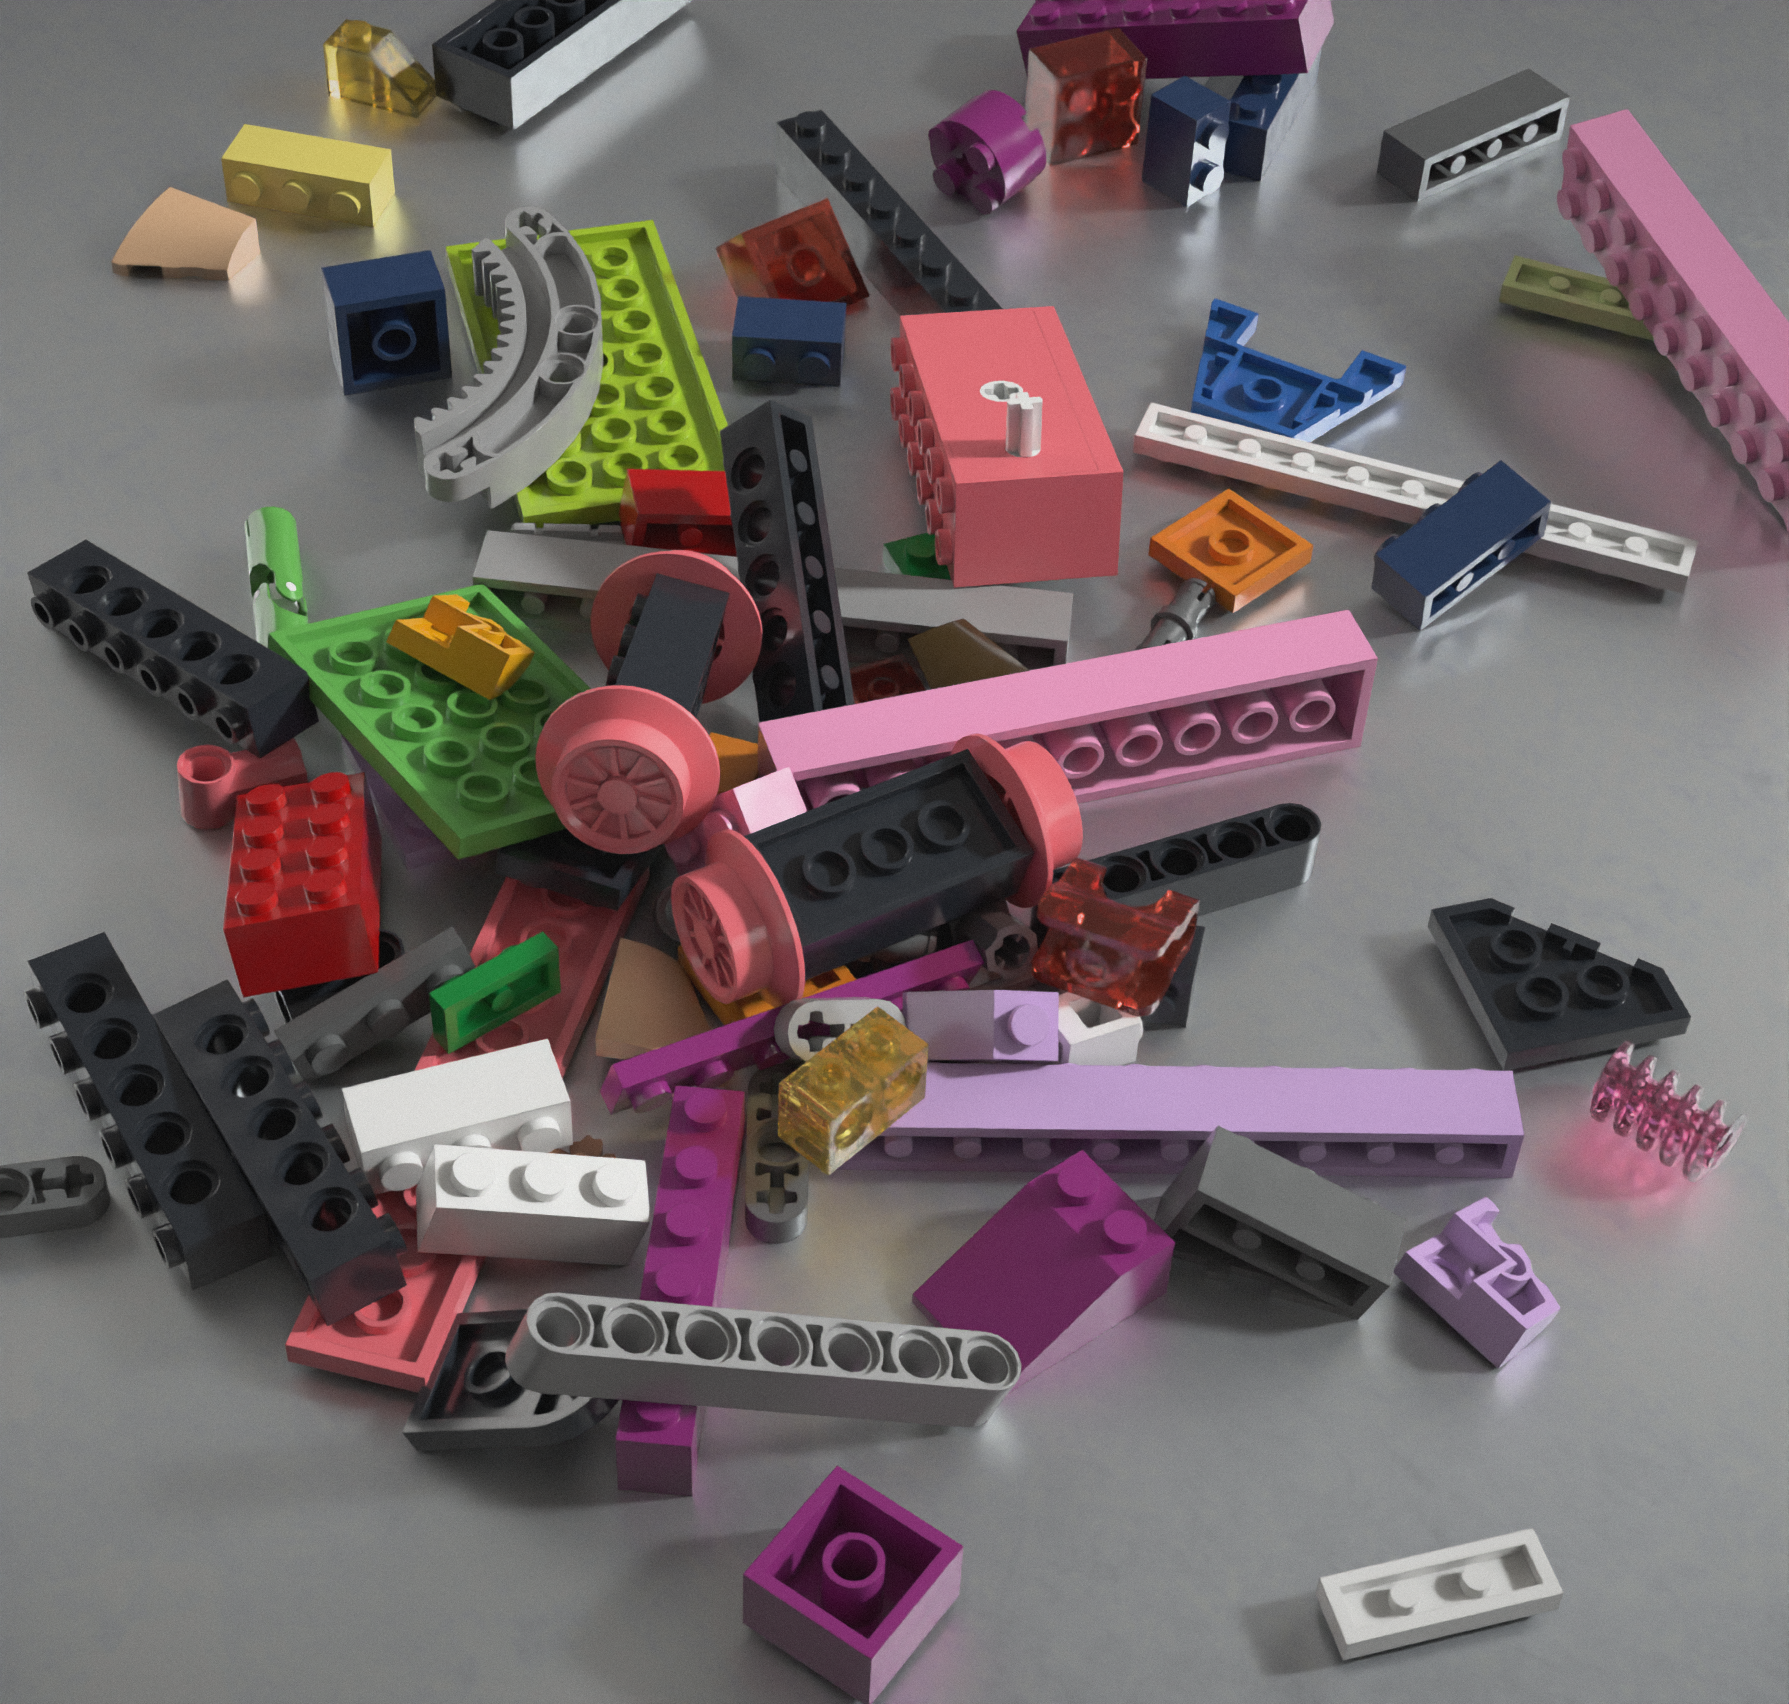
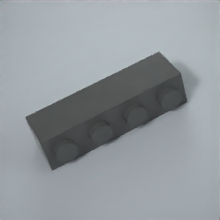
M1528 68L1384 130L1377 174L1416 202H1419L1561 139L1570 95Z

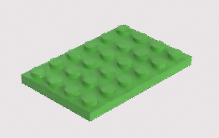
M484 584L268 633V648L307 671L309 699L458 860L567 829L560 821L555 809L546 798L540 786L536 771V747L540 733L550 715L569 698L591 688ZM457 594L470 603L466 613L493 620L504 628L507 634L521 641L533 650L535 654L530 665L520 678L503 694L489 700L388 644L386 641L395 620L423 618L432 596Z

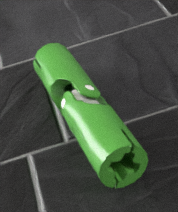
M274 506L262 507L253 511L244 523L256 641L267 648L268 633L309 624L306 600L303 597L302 590L303 574L296 520L287 510Z

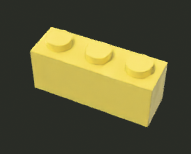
M244 124L221 158L227 202L374 227L395 193L391 149Z

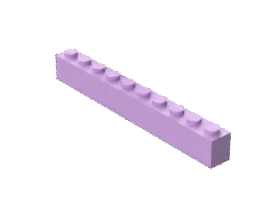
M935 1061L923 1063L830 1062L828 1170L1046 1172L1083 1150L1105 1173L1179 1174L1219 1125L1237 1135L1247 1137L1256 1145L1298 1166L1314 1171L1318 1176L1512 1178L1524 1139L1513 1071H1486L1481 1069L1417 1070L1414 1068L1349 1069L1346 1067L1281 1068L1278 1066L1213 1067L1209 1065L1186 1067L1145 1066L1141 1064L1111 1066L1077 1065L1072 1063L1037 1065L1008 1064L1004 1062L962 1064Z

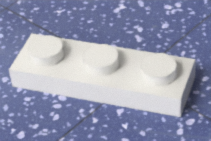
M1530 1528L1320 1577L1315 1594L1342 1660H1347L1556 1610L1559 1608L1564 1593L1534 1529Z

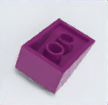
M1081 1150L1028 1182L912 1294V1303L934 1327L988 1332L999 1335L1008 1341L1018 1353L1021 1361V1375L1008 1393L1010 1394L1166 1294L1175 1242Z

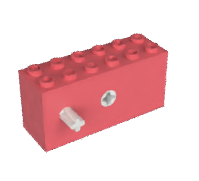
M1054 306L900 316V337L891 338L890 343L892 369L894 372L899 371V387H891L890 389L891 415L893 421H898L901 448H907L910 476H916L919 505H926L927 531L929 535L935 534L938 565H947L954 588L1118 575L1124 472Z

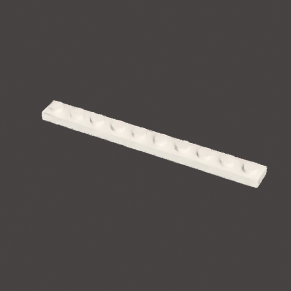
M1150 403L1134 436L1133 452L1153 457L1159 461L1173 462L1204 470L1214 475L1227 476L1258 484L1268 489H1278L1313 498L1319 502L1332 503L1367 512L1377 517H1387L1414 525L1427 508L1435 503L1440 505L1445 503L1458 493V490L1464 483V481L1155 403ZM1551 504L1544 536L1523 553L1535 555L1545 560H1554L1589 569L1599 574H1609L1644 583L1654 588L1667 589L1684 594L1699 541Z

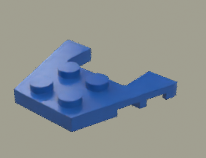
M1215 298L1211 303L1209 321L1192 399L1191 413L1311 442L1399 389L1404 382L1406 366L1361 350L1340 379L1328 377L1245 347L1244 345L1256 332L1258 313Z

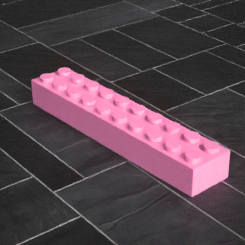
M1628 109L1570 125L1567 149L1564 150L1562 155L1564 167L1562 189L1557 193V204L1562 217L1565 220L1571 221L1581 235L1585 249L1589 253H1594L1604 267L1609 283L1614 287L1617 286L1629 302L1634 318L1638 321L1644 320L1643 323L1653 336L1659 353L1669 358L1679 372L1684 388L1694 393L1704 407L1709 423L1713 427L1719 428L1731 445L1734 458L1739 464L1745 465L1758 484L1763 499L1774 505L1784 519L1789 533L1788 320Z
M1343 610L758 723L759 778L790 767L806 810L810 811L861 791L862 788H869L951 755V751L959 739L978 733L992 738L1004 749L1024 741L1035 742L1042 746L1053 756L1065 773L1076 797L1077 804L1361 747L1378 657L1350 610Z

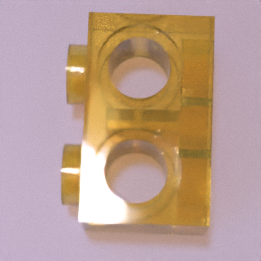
M877 1006L779 1083L778 1137L829 1176L925 1098L929 1044Z

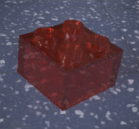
M1119 28L1029 49L1025 111L1027 113L1024 115V122L1030 132L1037 127L1041 133L1046 148V162L1049 166L1138 145L1147 58Z

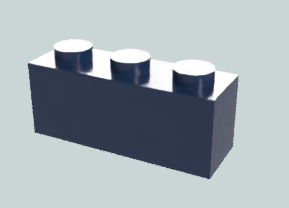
M1500 460L1483 474L1480 472L1472 474L1461 485L1458 493L1442 505L1435 503L1427 508L1417 523L1400 537L1392 535L1387 538L1374 555L1375 564L1371 589L1421 631L1541 539L1545 534L1551 501Z

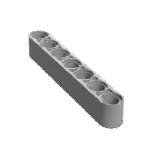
M568 1293L544 1294L534 1300L512 1338L505 1358L508 1372L516 1383L527 1390L544 1394L956 1427H976L988 1421L1021 1375V1361L1016 1350L999 1335L988 1332Z

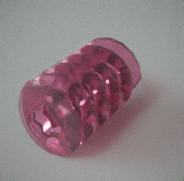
M1626 1040L1610 1057L1594 1086L1590 1106L1591 1117L1601 1123L1614 1118V1133L1627 1138L1637 1132V1148L1649 1153L1660 1147L1659 1159L1662 1164L1672 1168L1684 1161L1682 1172L1685 1179L1694 1183L1704 1179L1725 1160L1736 1145L1744 1129L1747 1114H1742L1730 1125L1724 1124L1722 1121L1727 1106L1726 1101L1718 1099L1708 1109L1702 1110L1699 1108L1704 1087L1695 1084L1680 1096L1676 1093L1681 1073L1672 1069L1659 1081L1655 1080L1653 1075L1658 1058L1648 1055L1636 1067L1631 1065L1630 1061L1635 1044Z

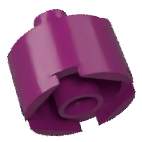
M997 90L984 91L980 95L968 100L928 132L931 156L936 167L932 176L938 189L948 196L954 193L960 194L970 200L974 207L984 215L995 211L1030 184L1045 169L1046 148L1042 135L1037 127L1030 132L1021 118L1027 112L1016 100Z

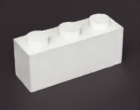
M548 1039L342 1088L347 1129L358 1167L365 1174L375 1195L391 1190H406L418 1184L434 1144L549 1153L554 1149L573 1145L571 1102Z
M434 1144L416 1188L418 1252L628 1266L650 1224L645 1160Z

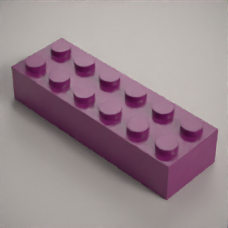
M1036 0L1016 30L1028 84L1181 78L1183 76L1192 78L1300 74L1309 72L1334 24L1331 0Z

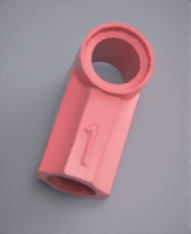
M294 738L262 758H258L246 749L230 753L220 746L207 744L187 749L179 756L177 761L181 816L187 824L201 829H215L229 824L235 818L237 795L247 794L252 789L267 784H277L286 787L308 782L302 753Z

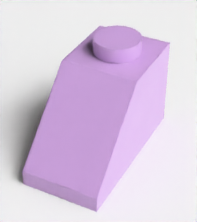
M966 990L903 993L902 1014L905 1018L906 1034L902 1044V1061L1004 1062L1008 1064H1038L1058 1061L1059 992Z

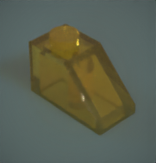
M346 19L323 43L328 96L418 118L436 98L435 79L391 30L372 26L362 20Z

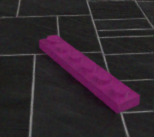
M970 940L805 998L868 997L890 1001L902 1013L903 993L969 990L970 983L984 964V961L974 941ZM785 1005L612 1064L600 1090L610 1115L633 1108L635 1113H645L654 1110L672 1098L675 1085L713 1089L730 1080L737 1070L756 1064L759 1070H763L787 1061L790 1057L781 1051L776 1043L774 1034L776 1017ZM809 1019L808 1024L798 1025V1038L808 1040L809 1042L812 1036L830 1035V1024L813 1022ZM872 1019L871 1022L866 1024H851V1035L854 1033V1029L871 1024L873 1022L879 1024L882 1021Z

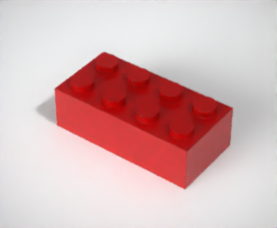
M331 772L315 778L312 782L286 787L277 784H267L256 787L247 794L237 795L223 931L243 998L378 973L382 836L365 772L350 775L341 772Z

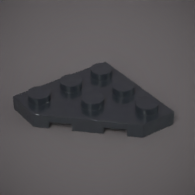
M1493 898L1431 909L1427 927L1503 1071L1686 1034L1691 1015L1661 967L1639 958L1634 966L1598 952L1601 943L1554 923H1551L1548 930L1515 918L1513 917L1514 907Z

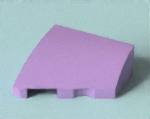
M1484 1197L1454 1213L1440 1234L1405 1252L1395 1267L1394 1274L1499 1369L1523 1350L1554 1319L1561 1308L1548 1287L1534 1275L1531 1269V1260L1520 1244H1507L1501 1241L1491 1225L1500 1211L1490 1199Z

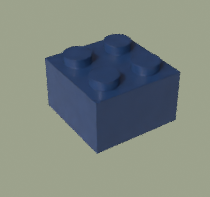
M431 250L321 268L331 357L344 396L452 378L446 293Z

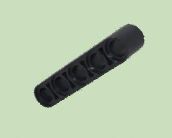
M1294 803L1279 804L1053 870V880L1049 894L1042 903L1031 907L1029 929L1036 934L1038 950L1042 952L1084 910L1088 909L1102 916L1113 936L1118 941L1136 935L1140 915L1182 922L1298 887L1306 883L1313 874L1321 821L1314 811L1303 805Z

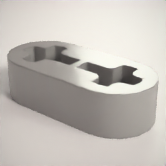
M868 997L802 998L789 1002L781 1009L776 1017L774 1034L779 1048L790 1058L814 1063L880 1061L890 1058L899 1051L905 1040L906 1024L900 1009L890 1001ZM809 1019L813 1022L830 1024V1035L812 1036L808 1042V1040L798 1038V1025L808 1024ZM872 1019L882 1021V1033L872 1035L871 1039L851 1035V1024H866L871 1022Z

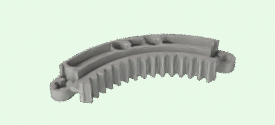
M534 206L516 208L506 215L505 238L507 248L500 250L487 237L480 240L479 244L472 249L475 295L477 297L484 296L485 306L492 307L493 318L498 319V327L501 335L497 336V348H493L491 351L492 361L484 362V374H475L473 376L474 386H463L461 388L462 399L455 397L447 399L448 410L437 407L431 409L432 421L421 417L414 418L419 475L425 480L428 494L436 500L458 502L479 493L488 500V506L491 509L502 504L530 485L558 460L575 440L587 421L598 395L603 370L601 298L595 274L583 250L568 230L548 211Z

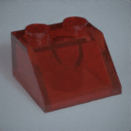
M828 198L742 232L715 248L737 298L738 296L837 302L846 303L847 307L870 297Z

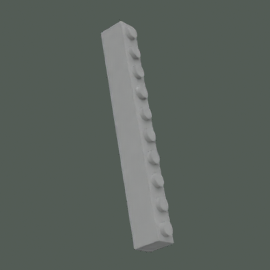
M487 530L472 576L473 586L484 584L527 627L592 634V606L598 590L605 579L617 567L632 558L651 552L672 550ZM704 554L721 563L740 581L737 557ZM834 567L848 662L920 669L909 646L908 639L932 628L964 618L1030 671L1066 664L1074 593L1003 585L954 588L952 580Z

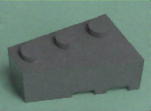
M1219 1125L1163 1193L1153 1220L1175 1242L1173 1257L1208 1266L1205 1278L1227 1283L1230 1273L1263 1281L1273 1284L1270 1296L1357 1320L1390 1287L1407 1223L1406 1219L1380 1207L1376 1202L1360 1197L1318 1176L1314 1171L1298 1166L1256 1145L1247 1137L1237 1135Z

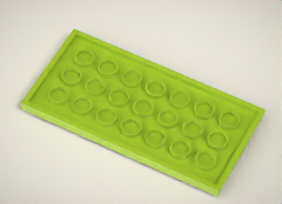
M653 220L568 230L583 250L595 274L601 298L603 370L598 395L587 421L575 440L552 466L530 485L513 495L521 523H535L537 528H543L544 523L592 525L619 521V509L627 469L725 471L720 430L727 427L728 424ZM506 239L491 240L500 250L507 248ZM479 242L445 246L448 270L478 374H484L483 364L485 361H492L491 351L493 348H497V336L501 335L498 327V319L493 318L492 307L485 306L484 296L477 297L475 295L472 249Z

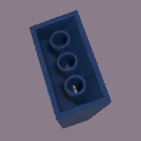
M1322 47L1308 73L1209 77L1204 86L1231 101L1228 121L1229 135L1225 144L1222 167L1225 173L1257 181L1262 180L1317 81Z

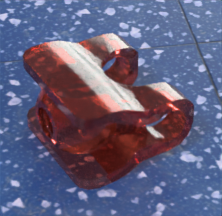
M1075 858L1060 880L1052 884L1039 900L1037 918L1041 923L1049 926V930L1033 957L1031 973L1036 980L1133 1016H1148L1160 1004L1175 971L1193 943L1200 899L1168 890L1157 902L1146 906L1131 907L1119 904L1104 894L1103 878L1107 868L1082 858Z

